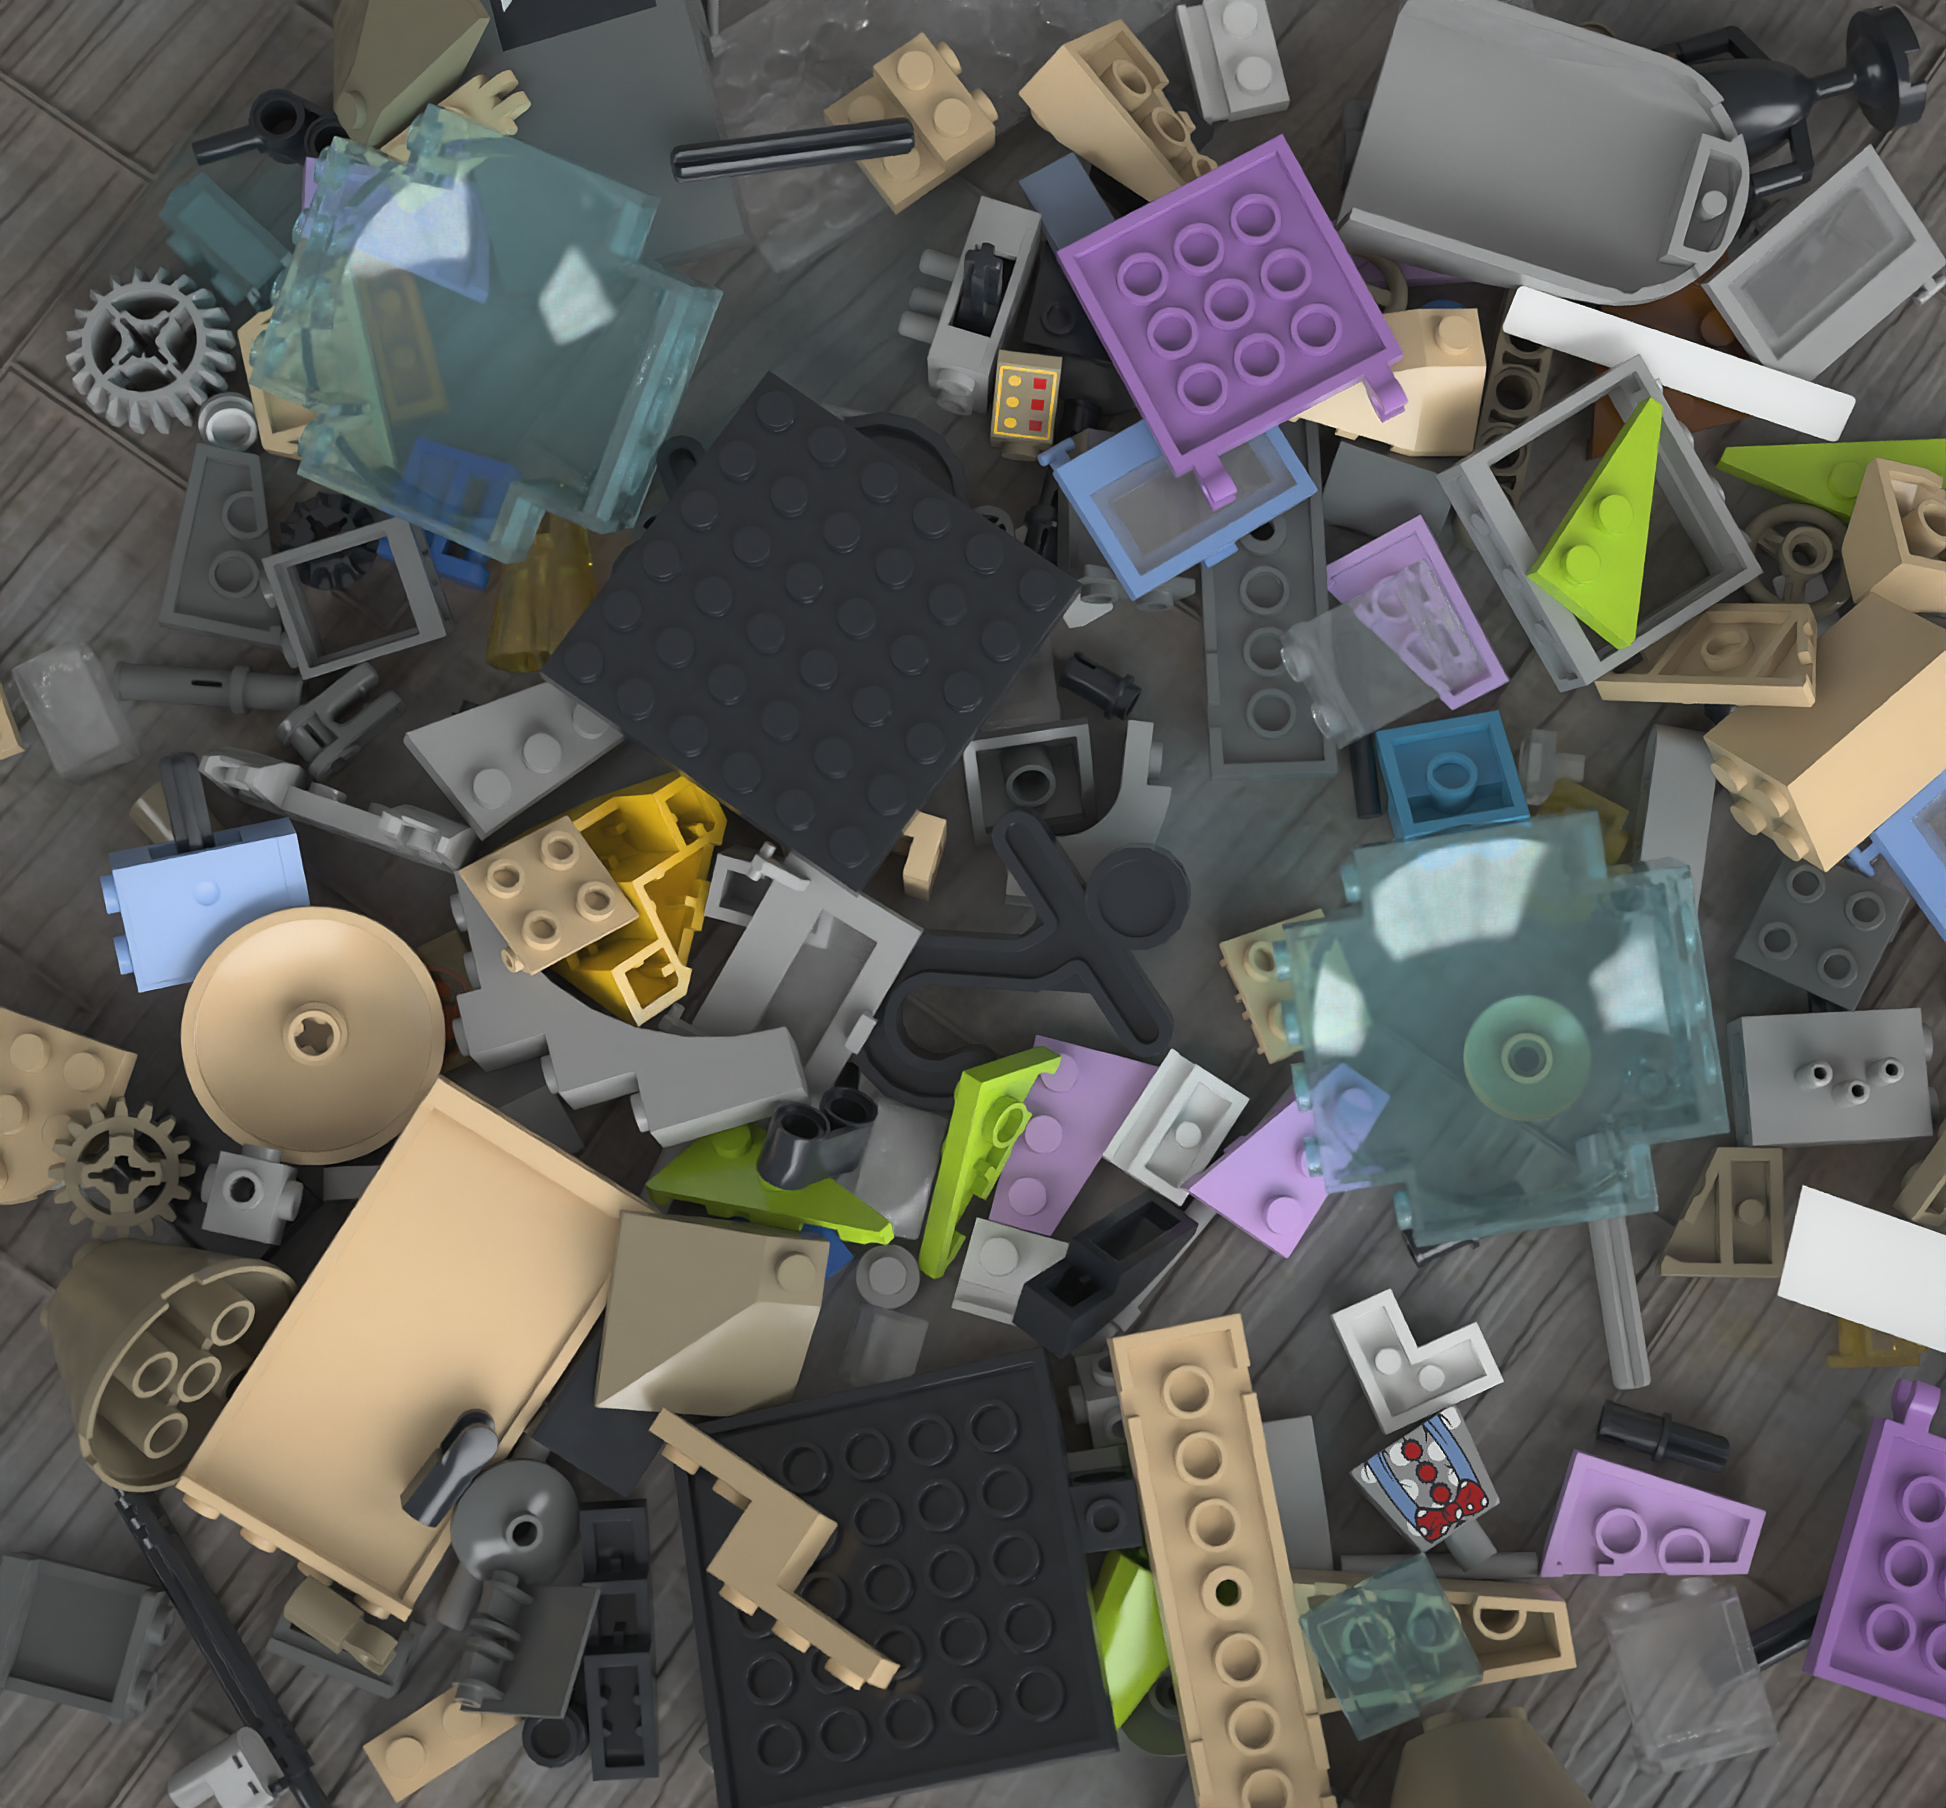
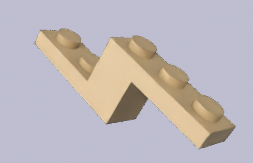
M663 1408L649 1431L667 1442L661 1454L692 1475L702 1466L718 1477L712 1489L731 1503L745 1510L707 1568L710 1573L725 1582L719 1594L750 1615H753L759 1606L775 1617L777 1621L771 1630L800 1651L806 1652L812 1643L831 1657L825 1665V1669L851 1687L859 1690L863 1682L866 1681L886 1689L900 1666L794 1593L838 1524L685 1419Z

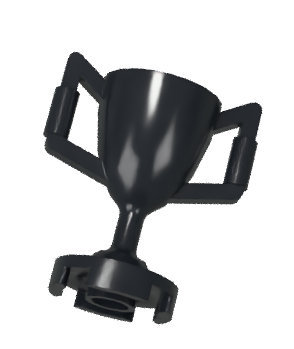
M1882 6L1856 12L1851 17L1847 28L1846 65L1841 69L1815 77H1807L1790 65L1779 61H1772L1736 26H1727L1650 49L1661 54L1675 52L1678 61L1685 65L1687 64V66L1703 76L1724 99L1721 104L1729 115L1737 134L1743 135L1749 168L1776 153L1789 142L1792 162L1750 174L1747 201L1794 188L1811 181L1814 160L1806 119L1813 105L1818 101L1851 92L1857 99L1867 120L1880 132H1890L1917 123L1925 109L1927 95L1926 80L1911 84L1910 67L1906 55L1919 51L1920 45L1909 20L1897 6L1885 9ZM1729 52L1735 58L1692 63Z

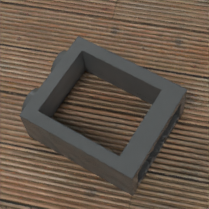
M417 509L261 559L265 571L259 573L263 595L271 608L278 607L286 629V631L280 633V641L285 658L292 668L299 667L303 680L447 636L457 629ZM387 536L417 625L325 653L295 565Z

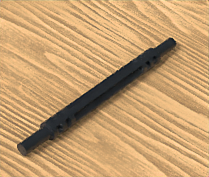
M112 1487L119 1498L114 1503L119 1514L125 1521L129 1531L135 1538L245 1727L252 1728L261 1736L283 1774L290 1779L291 1785L289 1789L300 1807L333 1808L310 1770L315 1765L314 1761L259 1671L174 1524L155 1495V1492L153 1490L129 1492Z

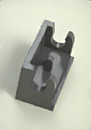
M297 1586L293 1587L286 1603L288 1602L292 1594L295 1592V1590L298 1588ZM327 1586L364 1612L363 1621L383 1630L397 1641V1645L393 1649L396 1652V1656L381 1676L364 1667L345 1649H342L337 1654L284 1617L283 1608L265 1650L386 1699L400 1692L427 1625L410 1617L404 1622L392 1614L386 1620L380 1619L362 1609L354 1601L355 1595L332 1586Z

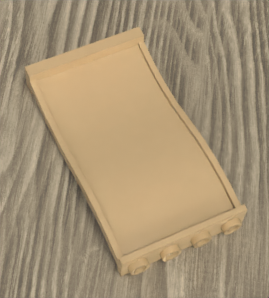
M438 1073L367 1188L267 1339L195 1454L182 1471L175 1487L185 1492L182 1498L183 1501L190 1508L208 1518L217 1519L219 1514H222L243 1526L240 1534L254 1546L269 1553H274L278 1547L299 1559L297 1567L306 1576L311 1575L325 1586H331L333 1581H336L357 1593L354 1601L368 1613L384 1620L392 1614L405 1622L412 1612L416 1599L452 1542L450 1524L455 1504L436 1528H432L419 1523L402 1509L400 1495L435 1449L440 1448V1443L457 1418L463 1412L470 1409L487 1411L494 1420L495 1433L498 1437V1449L495 1455L479 1473L497 1462L504 1461L607 1304L620 1210L661 1214L660 1210Z

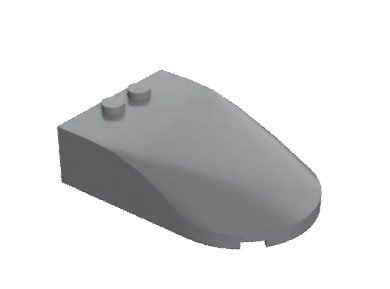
M1403 0L1398 9L1334 228L1344 245L1453 277L1517 290L1520 286H1526L1559 298L1612 306L1643 304L1671 295L1695 281L1709 270L1728 248L1740 226L1748 198L1749 161L1743 135L1737 134L1729 115L1721 104L1724 99L1703 76L1674 58L1497 0Z

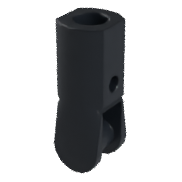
M470 1409L463 1412L440 1443V1448L435 1449L400 1495L402 1509L419 1523L436 1528L472 1482V1478L495 1455L498 1449V1437L495 1433L494 1420L487 1411Z

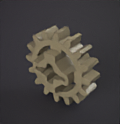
M118 1097L115 1113L107 1115L98 1102L93 1103L90 1106V1118L92 1120L86 1125L75 1117L68 1121L67 1127L75 1137L74 1140L56 1139L52 1150L59 1156L66 1158L63 1163L49 1166L48 1178L65 1180V1185L54 1193L55 1204L72 1201L75 1207L68 1221L75 1225L86 1217L94 1221L92 1237L98 1239L104 1233L107 1226L116 1227L118 1239L128 1238L130 1226L139 1225L147 1237L152 1236L155 1231L153 1219L159 1214L171 1222L177 1218V1211L170 1202L171 1199L189 1200L191 1188L184 1182L179 1181V1177L195 1173V1161L179 1159V1154L191 1146L189 1136H178L172 1139L169 1133L176 1123V1118L170 1114L158 1123L152 1120V1102L146 1101L137 1114L129 1112L125 1097ZM135 1129L152 1137L162 1148L164 1154L161 1155V1152H148L135 1140ZM109 1130V1142L97 1154H86L85 1157H79L84 1146L93 1137ZM116 1156H128V1162L131 1167L141 1168V1170L131 1173L130 1182L118 1183L115 1172L104 1171V1169L113 1167ZM161 1182H165L160 1193L152 1201L135 1209L136 1197L148 1185H160ZM81 1185L83 1187H96L110 1200V1209L102 1207L91 1200Z

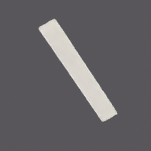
M1520 286L1517 289L1503 324V331L1508 334L1610 368L1640 354L1654 380L1660 378L1664 386L1831 442L1839 439L1855 404V398L1848 394L1526 286Z

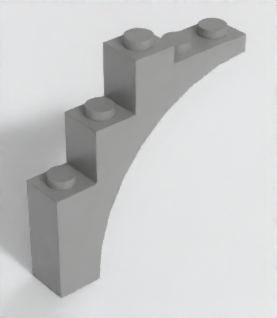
M459 870L454 871L459 893L451 895L450 902L458 928L461 932L468 930L472 951L464 953V963L474 991L456 996L461 1017L453 1019V1030L462 1055H470L486 1072L543 1056L541 1057L542 1070L551 1094L559 1092L574 1110L640 1091L631 1095V1104L637 1125L641 1132L650 1130V1133L663 1148L773 1116L776 1107L783 1103L798 1102L807 1105L812 1104L798 1048L787 1027L740 1036L684 1037L642 1029L590 1009L552 983L541 971L532 976L522 970L515 973L510 972L501 957V951L508 947L507 941L461 878Z

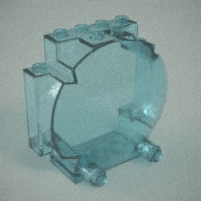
M430 103L427 105L425 114L420 113L413 121L409 130L406 146L407 150L411 151L408 161L396 158L361 142L334 136L331 146L323 149L316 162L313 177L317 187L310 207L305 208L296 220L292 232V243L296 247L288 270H283L273 285L270 301L271 305L275 307L267 330H263L255 339L249 356V363L253 370L248 384L318 413L316 421L312 420L308 423L299 440L298 455L302 457L297 474L505 564L526 561L537 529L546 511L599 534L634 528L657 468L656 457L658 449L668 439L724 292L719 288L678 272L645 256L652 221L661 197L604 174L571 156L540 147L452 109Z
M1591 808L1503 822L1466 823L1438 829L1422 835L1350 846L1353 861L1341 863V872L1347 903L1356 902V906L1331 910L1323 918L1282 924L1284 940L1272 942L1278 981L1291 979L1290 985L1293 999L1280 1000L1288 1047L1298 1045L1301 1047L1303 1063L1291 1064L1296 1102L1299 1112L1311 1111L1316 1136L1303 1138L1309 1178L1322 1176L1326 1194L1401 1182L1403 1189L1393 1191L1399 1231L1411 1229L1416 1247L1659 1211L1649 1144L1730 1132L1690 865L1671 857L1606 866L1598 811Z

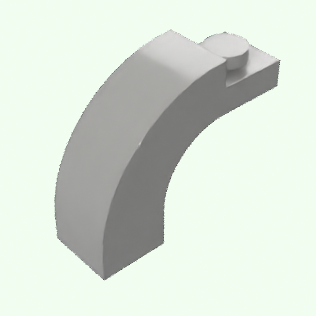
M1128 720L1125 732L1119 793L1110 812L1098 824L1084 832L1070 836H1056L1086 884H1088L1094 868L1112 850L1129 843L1154 844L1161 830L1169 806L1172 787L1147 784V779L1159 780L1162 763L1163 742L1152 741L1154 722ZM1009 871L1005 904L1033 907Z

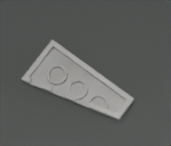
M544 682L405 733L403 743L478 837L484 840L626 740L627 737L549 682Z

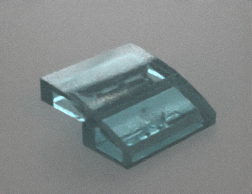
M1424 1552L1351 1586L1299 1617L1298 1622L1358 1741L1420 1716L1423 1705L1483 1681L1484 1670Z

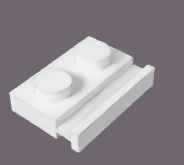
M1203 0L1202 5L1186 8V4L1176 7L1175 18L1199 116L1211 125L1212 122L1228 119L1231 122L1288 109L1290 99L1265 0Z
M1171 1048L1108 1145L1102 1158L1125 1171L1126 1174L1179 1208L1189 1194L1181 1189L1180 1186L1196 1172L1201 1174L1248 1103L1249 1098L1197 1064L1188 1061Z
M977 1217L951 1308L1016 1326L1012 1323L1024 1283L1063 1259L1069 1243Z

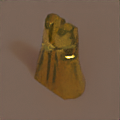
M578 495L551 497V532L545 534L541 532V517L536 498H517L511 500L504 531L498 589L486 648L485 663L508 673L539 672L548 660L549 653L551 655L597 596L598 592L592 568L586 522Z

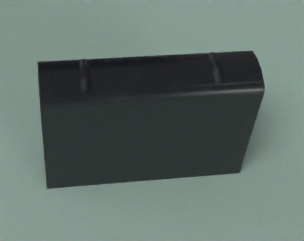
M191 1085L155 1120L158 1123L164 1117L172 1114L176 1118V1123L169 1135L172 1139L178 1136H189L191 1146L179 1154V1159L195 1161V1173L179 1177V1181L184 1182L191 1188L189 1200L172 1198L170 1202L177 1211V1218L173 1222L163 1217L161 1218L192 1248L269 1262L324 1204L297 1177L296 1182L303 1184L302 1201L295 1220H286L280 1246L204 1230L202 1225L208 1203L202 1202L201 1190L206 1171L211 1164L218 1165L221 1151L241 1155L243 1145L222 1131L209 1117L199 1103ZM143 1132L136 1139L148 1152H161V1155L164 1154L159 1144ZM121 1155L114 1162L112 1170L125 1183L130 1182L131 1173L141 1170V1168L131 1167L128 1162V1156ZM161 1182L160 1185H148L136 1198H142L146 1203H149L160 1193L165 1182ZM255 1185L250 1191V1199L254 1196Z
M606 1305L562 1375L524 1429V1432L536 1442L628 1499L665 1441L649 1431L660 1412L600 1408L593 1405ZM674 1413L679 1417L683 1415L682 1413Z

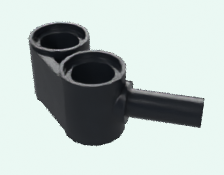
M284 89L268 90L258 96L250 110L249 125L191 143L199 166L258 149L260 154L267 152L271 158L279 163L287 165L299 164L304 167L306 157L325 159L330 149L339 145L350 146V150L343 158L333 161L370 165V156L358 153L346 130L339 123L335 113ZM289 119L296 121L290 131L284 134H272V130L277 123Z
M846 1062L834 1083V1087L825 1091L818 1109L798 1102L783 1103L776 1107L756 1161L757 1172L762 1179L777 1188L794 1191L804 1189L810 1184L839 1174L850 1173L858 1168L877 1119L878 1108L872 1098L859 1091L861 1072L857 1064Z

